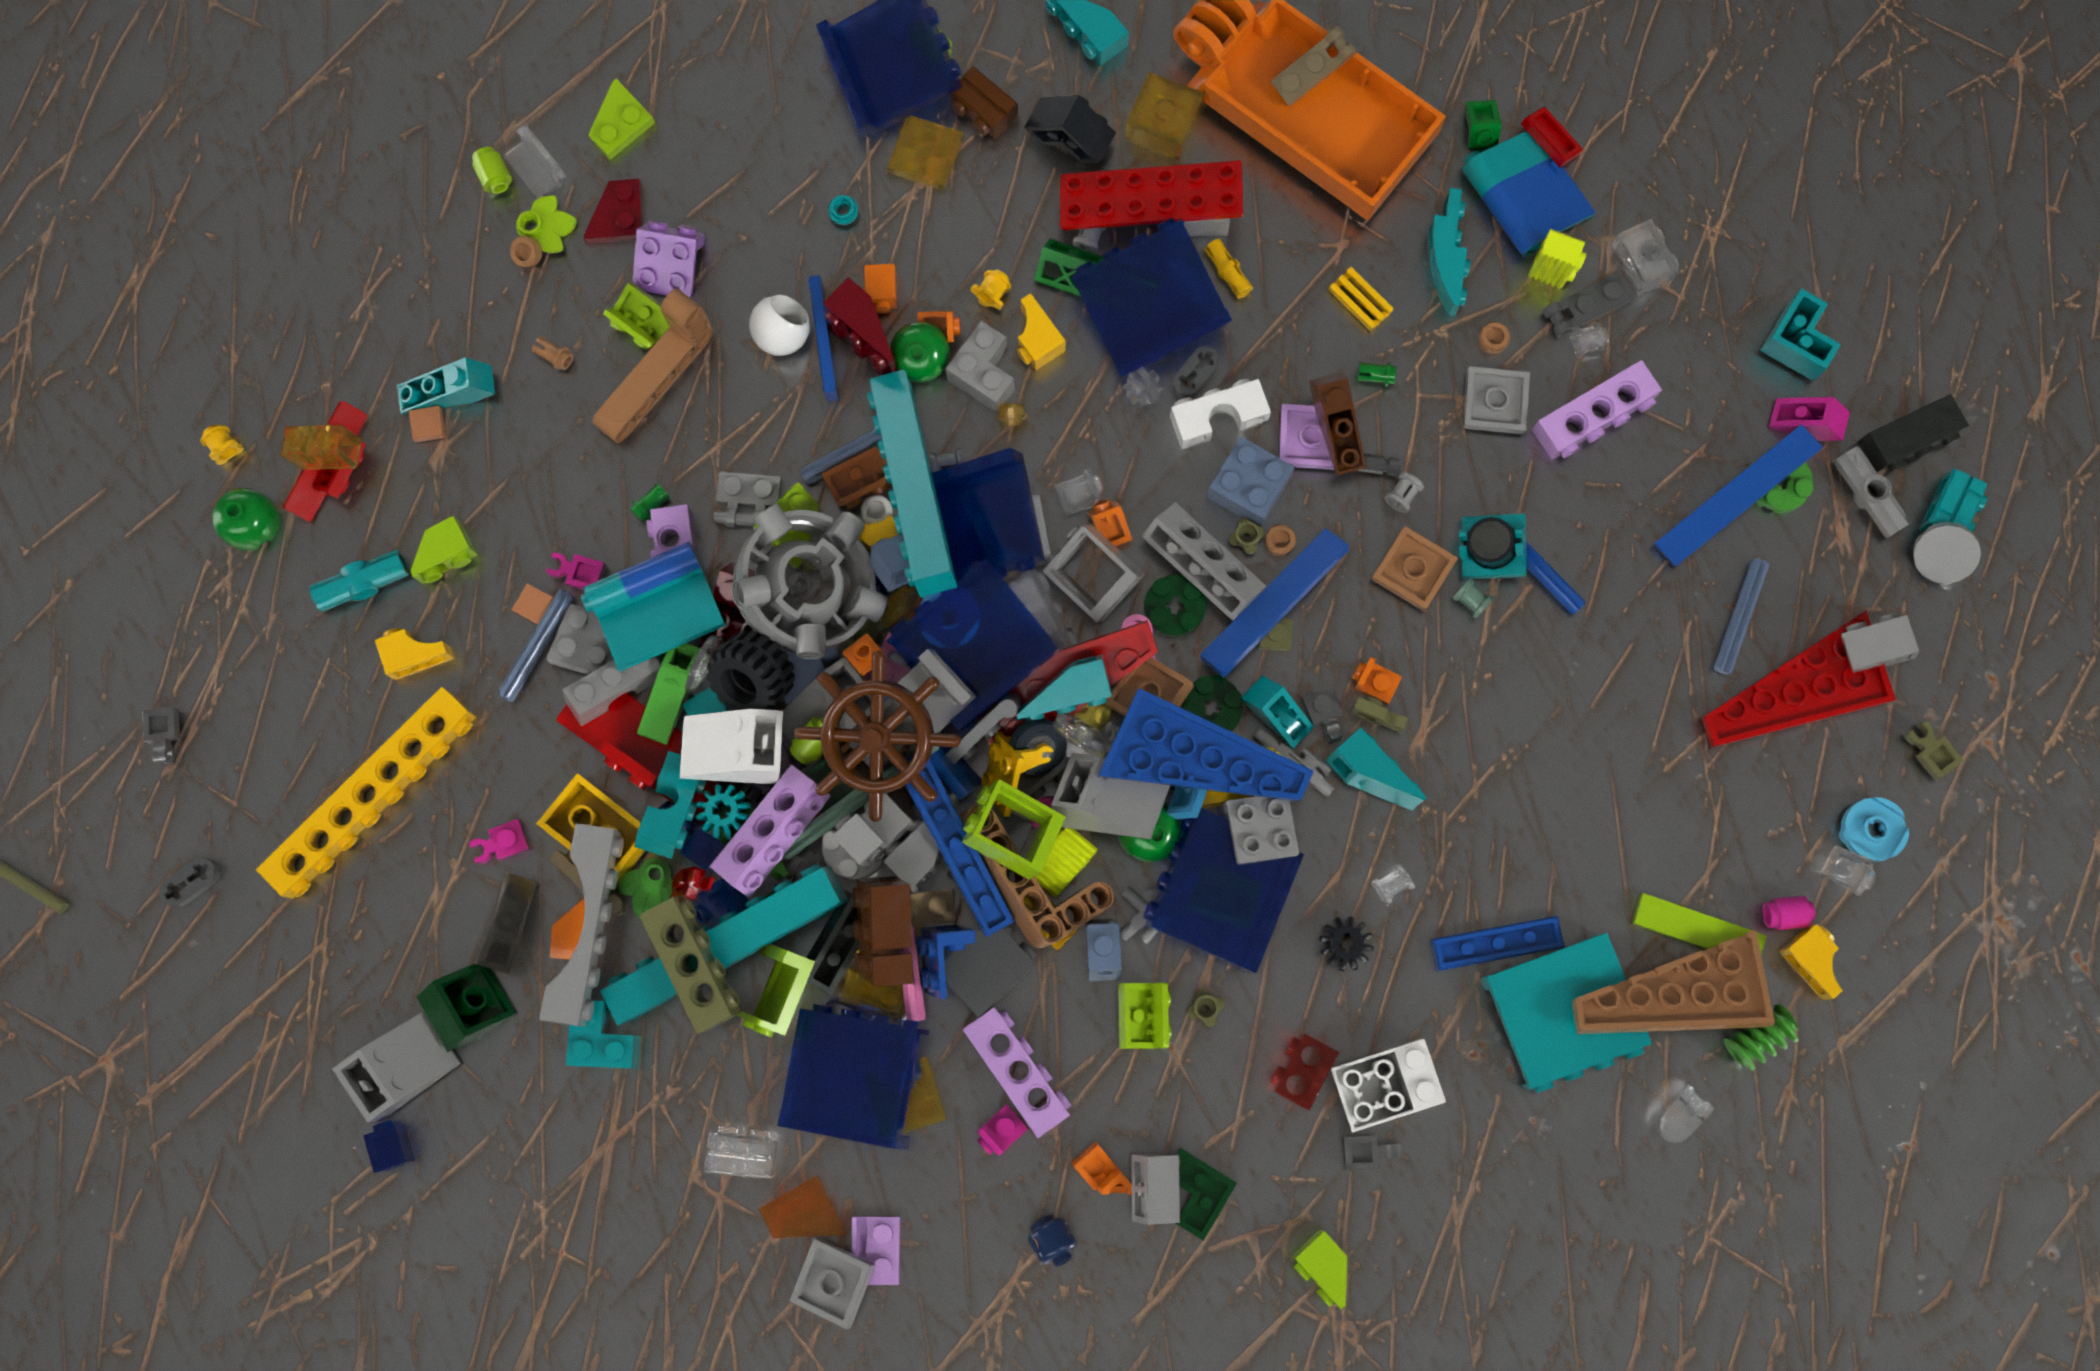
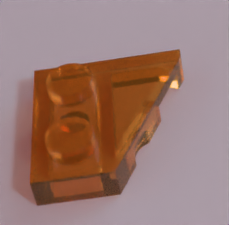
M818 1176L759 1208L773 1238L843 1235L847 1232Z

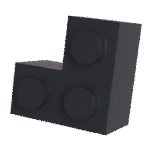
M1079 95L1040 97L1024 127L1043 146L1062 145L1080 163H1100L1116 134L1107 124L1106 118L1097 114L1088 106L1089 102Z

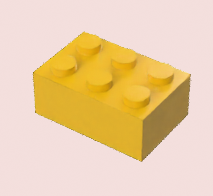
M577 773L536 824L570 851L576 823L612 828L621 832L620 838L624 839V846L621 857H616L614 870L618 871L616 885L619 886V882L624 874L632 870L646 852V850L634 847L641 822L594 784Z

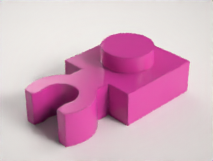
M552 553L551 557L554 560L561 561V567L557 570L547 568L546 572L551 577L557 579L567 576L565 580L567 586L584 590L583 587L603 578L607 565L604 562L574 554L572 562H569L562 554Z
M515 819L489 829L488 832L491 839L476 838L468 843L471 848L483 846L484 853L474 858V862L478 864L488 862L495 853L497 859L502 861L531 850L520 819Z

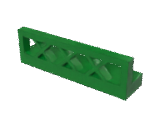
M1049 238L1042 248L1034 281L1149 318L1156 294L1163 280V275ZM1050 261L1058 264L1063 274L1056 278L1044 275L1046 262ZM1079 271L1086 273L1092 284L1084 288L1077 286L1071 275ZM1107 281L1116 283L1120 293L1113 297L1105 295L1100 285ZM1137 290L1149 294L1146 307L1133 304L1129 294Z

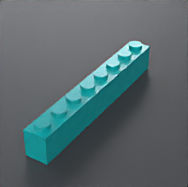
M905 370L871 378L872 391L868 392L867 396L872 411L876 410L877 416H873L872 419L877 435H882V440L877 442L882 459L887 458L888 465L883 466V471L887 483H892L893 490L888 491L892 508L898 509L899 515L894 516V522L898 534H903L904 541L899 542L904 561L909 560L910 567L905 568L908 584L910 587H916L920 598L957 588L911 383Z
M816 864L801 872L803 878L795 883L787 880L774 887L775 894L765 899L763 895H760L745 904L747 909L737 914L734 910L717 919L719 925L709 930L708 926L702 927L710 938L711 946L709 948L714 958H718L723 964L724 969L849 901L832 867L820 868L819 864ZM691 954L688 958V965L693 971H696L698 959ZM653 956L642 960L635 965L637 969L635 972L629 975L626 972L617 974L608 980L610 984L608 987L600 990L617 1026L638 1018L678 995L660 958L654 960Z

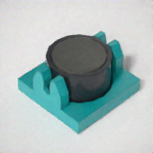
M1526 514L1462 517V530L1459 532V539L1461 541L1459 553L1462 560V578L1464 580L1470 578L1527 577Z

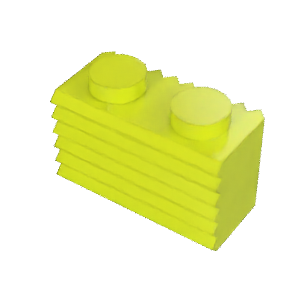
M1550 229L1536 253L1528 274L1529 278L1534 277L1535 281L1540 279L1541 283L1546 282L1547 285L1557 286L1558 289L1562 288L1566 281L1573 282L1577 271H1580L1587 253L1582 252L1585 242Z
M1061 828L1042 873L1035 876L1041 888L1057 900L1097 853L1098 849L1076 830L1070 828L1063 830Z

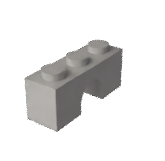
M653 657L619 672L615 661L612 660L562 689L564 700L580 726H583L609 711L608 706L620 695L632 690L635 694H638L655 683L661 664L656 657Z

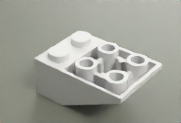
M743 709L684 716L679 779L776 784L780 774L783 711Z
M1417 1039L1331 1068L1352 1133L1446 1103L1425 1039Z

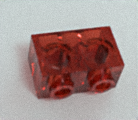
M1303 1033L1299 1038L1293 1036L1285 1051L1289 1058L1284 1067L1278 1065L1270 1083L1274 1085L1271 1092L1306 1111H1310L1339 1052ZM1307 1046L1313 1047L1318 1054L1316 1063L1311 1066L1305 1064L1301 1058V1053ZM1293 1075L1298 1076L1303 1082L1301 1092L1296 1095L1291 1094L1286 1087L1288 1078Z

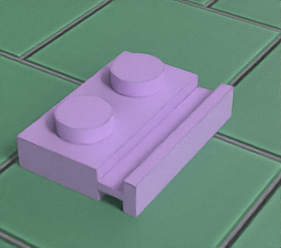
M901 1216L852 1217V1254L875 1264L868 1285L900 1284Z

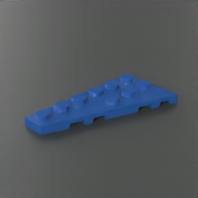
M1138 688L1097 777L1300 801L1314 771Z

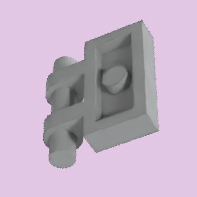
M719 471L716 502L720 505H728L726 511H714L713 522L722 523L726 527L736 528V525L753 526L756 523L753 518L780 499L781 476ZM739 506L755 507L754 514L738 513Z

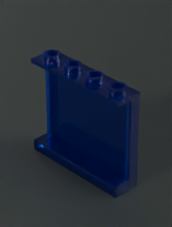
M878 0L834 26L826 19L816 24L856 125L869 138L962 88L958 77L962 75L960 67L954 58H950L947 51L951 48L945 34L939 32L936 25L940 23L939 17L932 6H928L926 0Z
M1174 218L1163 222L1157 226L1159 231L1149 237L1146 232L1130 240L1132 246L1120 251L1119 247L1111 249L1102 255L1103 261L1095 265L1089 261L1075 269L1076 275L1071 277L1122 378L1232 321L1182 219L1176 222Z
M1010 447L932 473L958 587L963 589L973 588L979 585L980 580L987 578L989 580L1003 579L1007 577V572L1013 570L1018 572L1029 571L1036 568L1035 564L1046 561L1023 453Z
M977 559L964 569L966 575L956 582L957 588L940 592L941 595L932 603L930 600L923 602L915 609L916 616L907 623L905 620H902L889 631L892 636L886 640L888 644L894 646L911 669L920 662L918 657L927 649L934 650L977 696L966 708L950 720L959 731H963L1061 651L987 559H984L982 562Z
M1201 808L1198 818L1183 819L1180 829L1184 832L1180 843L1175 841L1174 849L1168 855V859L1172 861L1167 872L1162 871L1156 884V889L1159 892L1155 902L1151 900L1144 912L1143 918L1147 920L1144 928L1159 931L1237 966L1238 970L1247 974H1256L1304 854L1299 852V855L1295 857L1238 865L1229 821Z
M813 1004L812 1010L800 1008L777 1126L892 1149L908 1150L911 1137L902 1135L919 1038L920 1034L929 1036L930 1031L919 1029L918 1021L900 1019L899 1025L889 1023L890 1017L870 1014V1019L867 1020L860 1018L861 1012L842 1009L841 1015L832 1014V1007Z

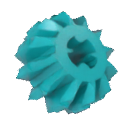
M718 784L715 786L716 795L713 796L708 790L703 793L709 799L707 803L697 802V807L705 810V812L697 814L696 819L698 821H706L702 826V830L709 832L713 829L712 836L719 839L724 830L726 838L732 839V828L738 831L742 827L739 824L740 821L746 822L750 817L742 812L750 810L752 806L749 802L741 803L746 797L743 791L735 794V787L729 785L724 793L722 786ZM722 805L731 809L730 813L726 812L728 817L725 819L717 815L718 810L722 811L720 809Z

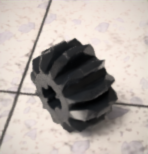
M1349 916L1344 927L1341 918L1337 917L1334 919L1335 928L1329 924L1323 927L1330 937H1319V942L1328 944V947L1319 950L1320 955L1330 952L1332 956L1326 963L1331 966L1338 959L1339 971L1345 970L1347 961L1352 971L1357 970L1358 963L1356 959L1364 964L1369 961L1362 951L1372 952L1374 950L1372 945L1364 944V941L1371 939L1373 935L1372 933L1364 935L1360 933L1366 926L1364 922H1360L1353 928L1354 917ZM1343 935L1346 936V940L1351 938L1353 941V945L1349 947V953L1346 952V948L1341 950L1339 947V943L1343 941Z

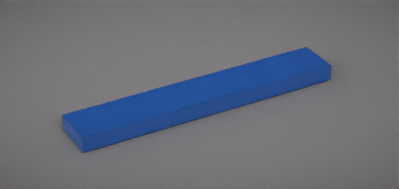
M1801 424L1655 542L1654 546L1674 568L1677 567L1823 447Z
M1325 528L1200 654L1201 660L1225 678L1349 551V545Z
M914 754L906 757L909 763L911 762ZM929 759L920 775L936 791V800L933 802L926 801L910 783L905 785L983 935L988 937L1015 921L978 851L962 843L966 831L963 830L964 824Z

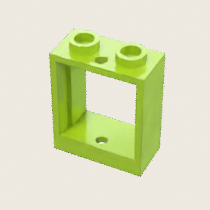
M1000 779L989 786L985 785L976 799V802L979 803L976 813H972L968 817L963 827L966 834L962 843L1028 880L1041 874L1066 817ZM995 800L1039 824L1025 859L980 834Z

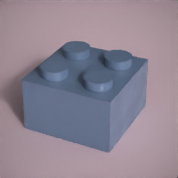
M1241 436L1210 485L1207 498L1239 517L1247 518L1249 522H1253L1258 527H1261L1289 482L1295 467Z

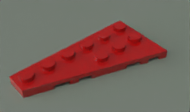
M1867 611L1862 612L1704 716L1702 722L1710 747L1714 748L1895 701L1896 698L1885 665L1853 673L1841 639V634L1847 632V626L1860 622H1865L1866 626L1871 625Z
M1147 620L967 681V686L977 696L973 703L980 720L1008 693H1017L1021 697L1023 705L1072 661L1103 654L1110 685L1112 686L1155 655L1158 649ZM1088 702L1075 705L1076 709L1068 713L1057 714L1056 710L1044 713V718L1054 722L1059 727L1087 706ZM1017 713L1012 718L1003 717L998 722L1001 728L997 732H1002L1006 737H1011L1014 731L1022 723L1026 722V718L1017 719ZM995 734L987 740L989 746L994 742ZM1033 739L1030 742H1037L1040 739Z

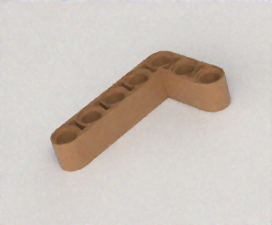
M678 288L673 289L664 298L660 307L669 326L668 330L593 417V425L616 443L622 442L632 432L712 337L713 329L704 309Z
M979 803L971 806L959 815L964 825L968 817L972 813H976ZM991 808L980 834L1021 856ZM978 852L1012 917L1027 941L1036 948H1044L1062 940L1108 909L1113 903L1114 893L1112 888L1105 882L1097 881L1080 889L1053 907L1035 877L1028 880L1012 871L1015 876V882L1013 883L1006 876L1007 867ZM1091 892L1097 896L1098 905L1092 902ZM1024 897H1027L1031 901V911L1025 907L1023 901ZM1067 908L1073 912V922L1067 918ZM1042 924L1048 928L1049 938L1043 936L1041 932Z

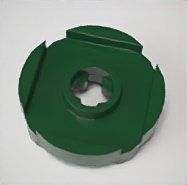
M1168 575L1155 580L1147 591L1144 600L1145 617L1149 619L1152 627L1158 634L1168 638H1182L1189 635L1190 632L1199 627L1206 613V598L1204 594L1185 576ZM1173 599H1178L1179 603L1183 604L1184 609H1179L1177 614H1172L1171 608L1166 607V603L1172 602Z
M1199 677L1193 682L1194 687L1180 708L1232 732L1239 724L1243 714L1241 693L1230 681L1222 677ZM1215 700L1217 701V707L1220 708V712H1213L1211 716L1205 713L1206 707L1203 706V703Z

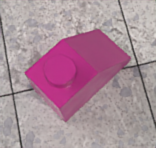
M1835 397L1776 398L1769 427L1790 434L1802 424L1817 441H1843L1850 412Z

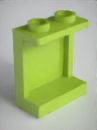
M770 944L759 952V954L775 960V963L755 1012L750 1014L740 1010L741 1013L736 1016L744 1019L743 1026L772 1038L774 1032L786 1035L815 961Z

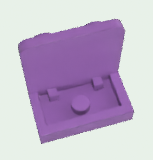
M649 220L648 223L639 227L636 231L632 283H635L645 292L668 295L673 289L678 288L685 295L691 297L694 286L696 253L705 244V233L696 232L697 228L692 226L680 225L676 229L667 227L666 222Z

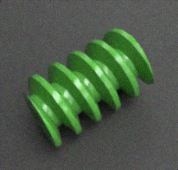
M1781 1004L1774 1005L1773 1016L1775 1024L1771 1027L1742 1028V1032L1734 1031L1731 1034V1039L1723 1038V1043L1730 1055L1740 1065L1747 1067L1750 1071L1755 1070L1752 1061L1754 1058L1761 1064L1766 1063L1763 1052H1767L1771 1057L1777 1056L1774 1045H1777L1782 1050H1786V1037L1793 1043L1798 1042L1795 1033L1798 1028L1797 1023L1791 1013Z

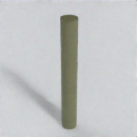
M0 860L1 877L58 913L62 914L69 906L68 902Z

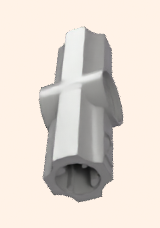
M1859 446L1852 448L1833 461L1853 490L1855 504L1867 510L1885 538L1890 537L1912 523L1892 495L1890 481L1885 476L1878 475ZM1867 487L1873 488L1877 497L1871 496Z

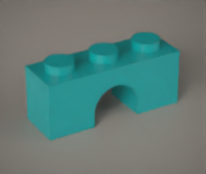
M668 751L658 777L655 792L668 796L675 805L668 809H657L647 806L637 832L634 847L672 859L675 849L682 850L688 833V831L683 830L686 820L693 821L697 809V803L693 802L696 793L702 795L707 780L679 779L681 755Z

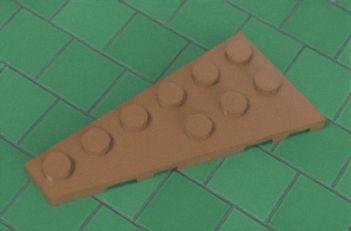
M1756 929L1741 937L1721 942L1707 950H1700L1656 967L1652 971L1632 976L1626 981L1606 986L1575 998L1572 1001L1577 1034L1771 1027L1775 1024Z

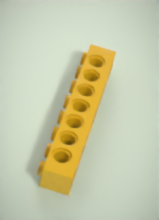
M442 686L255 870L282 897L293 899L303 895L310 888V882L318 874H323L334 864L333 859L341 851L348 850L356 843L358 839L356 836L365 827L373 826L380 819V812L387 805L395 804L403 796V790L411 782H416L425 775L426 767L434 759L438 760L450 749L449 744L457 736L462 737L472 728L473 724L471 722L477 717L452 692ZM444 719L445 726L443 730L434 734V724L438 720ZM416 742H421L422 748L420 753L412 757L410 754L412 745ZM397 764L398 774L393 779H388V769ZM374 787V798L366 802L364 799L365 792L369 788ZM350 810L352 818L348 824L343 825L341 817L345 811ZM327 833L328 843L323 848H320L318 839L322 834ZM300 856H303L305 865L300 871H296L295 862Z

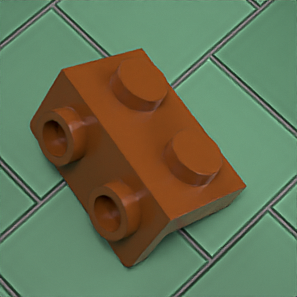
M877 446L821 473L837 506L840 508L845 505L847 510L864 502L861 496L873 491L874 495H878L891 488L890 484L886 481L883 466L886 463L882 459Z

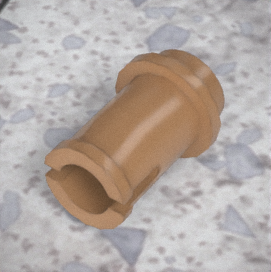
M540 336L535 340V342L544 346L545 349L533 344L532 353L552 363L556 370H566L571 365L573 354L570 353L569 348H561L547 340L544 336Z

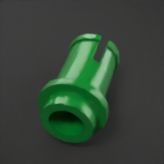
M1360 362L1357 381L1385 383V387H1388V384H1395L1397 366H1391V362H1388L1387 365Z
M656 483L638 501L633 500V505L629 509L641 522L645 519L650 520V509H657L670 496Z

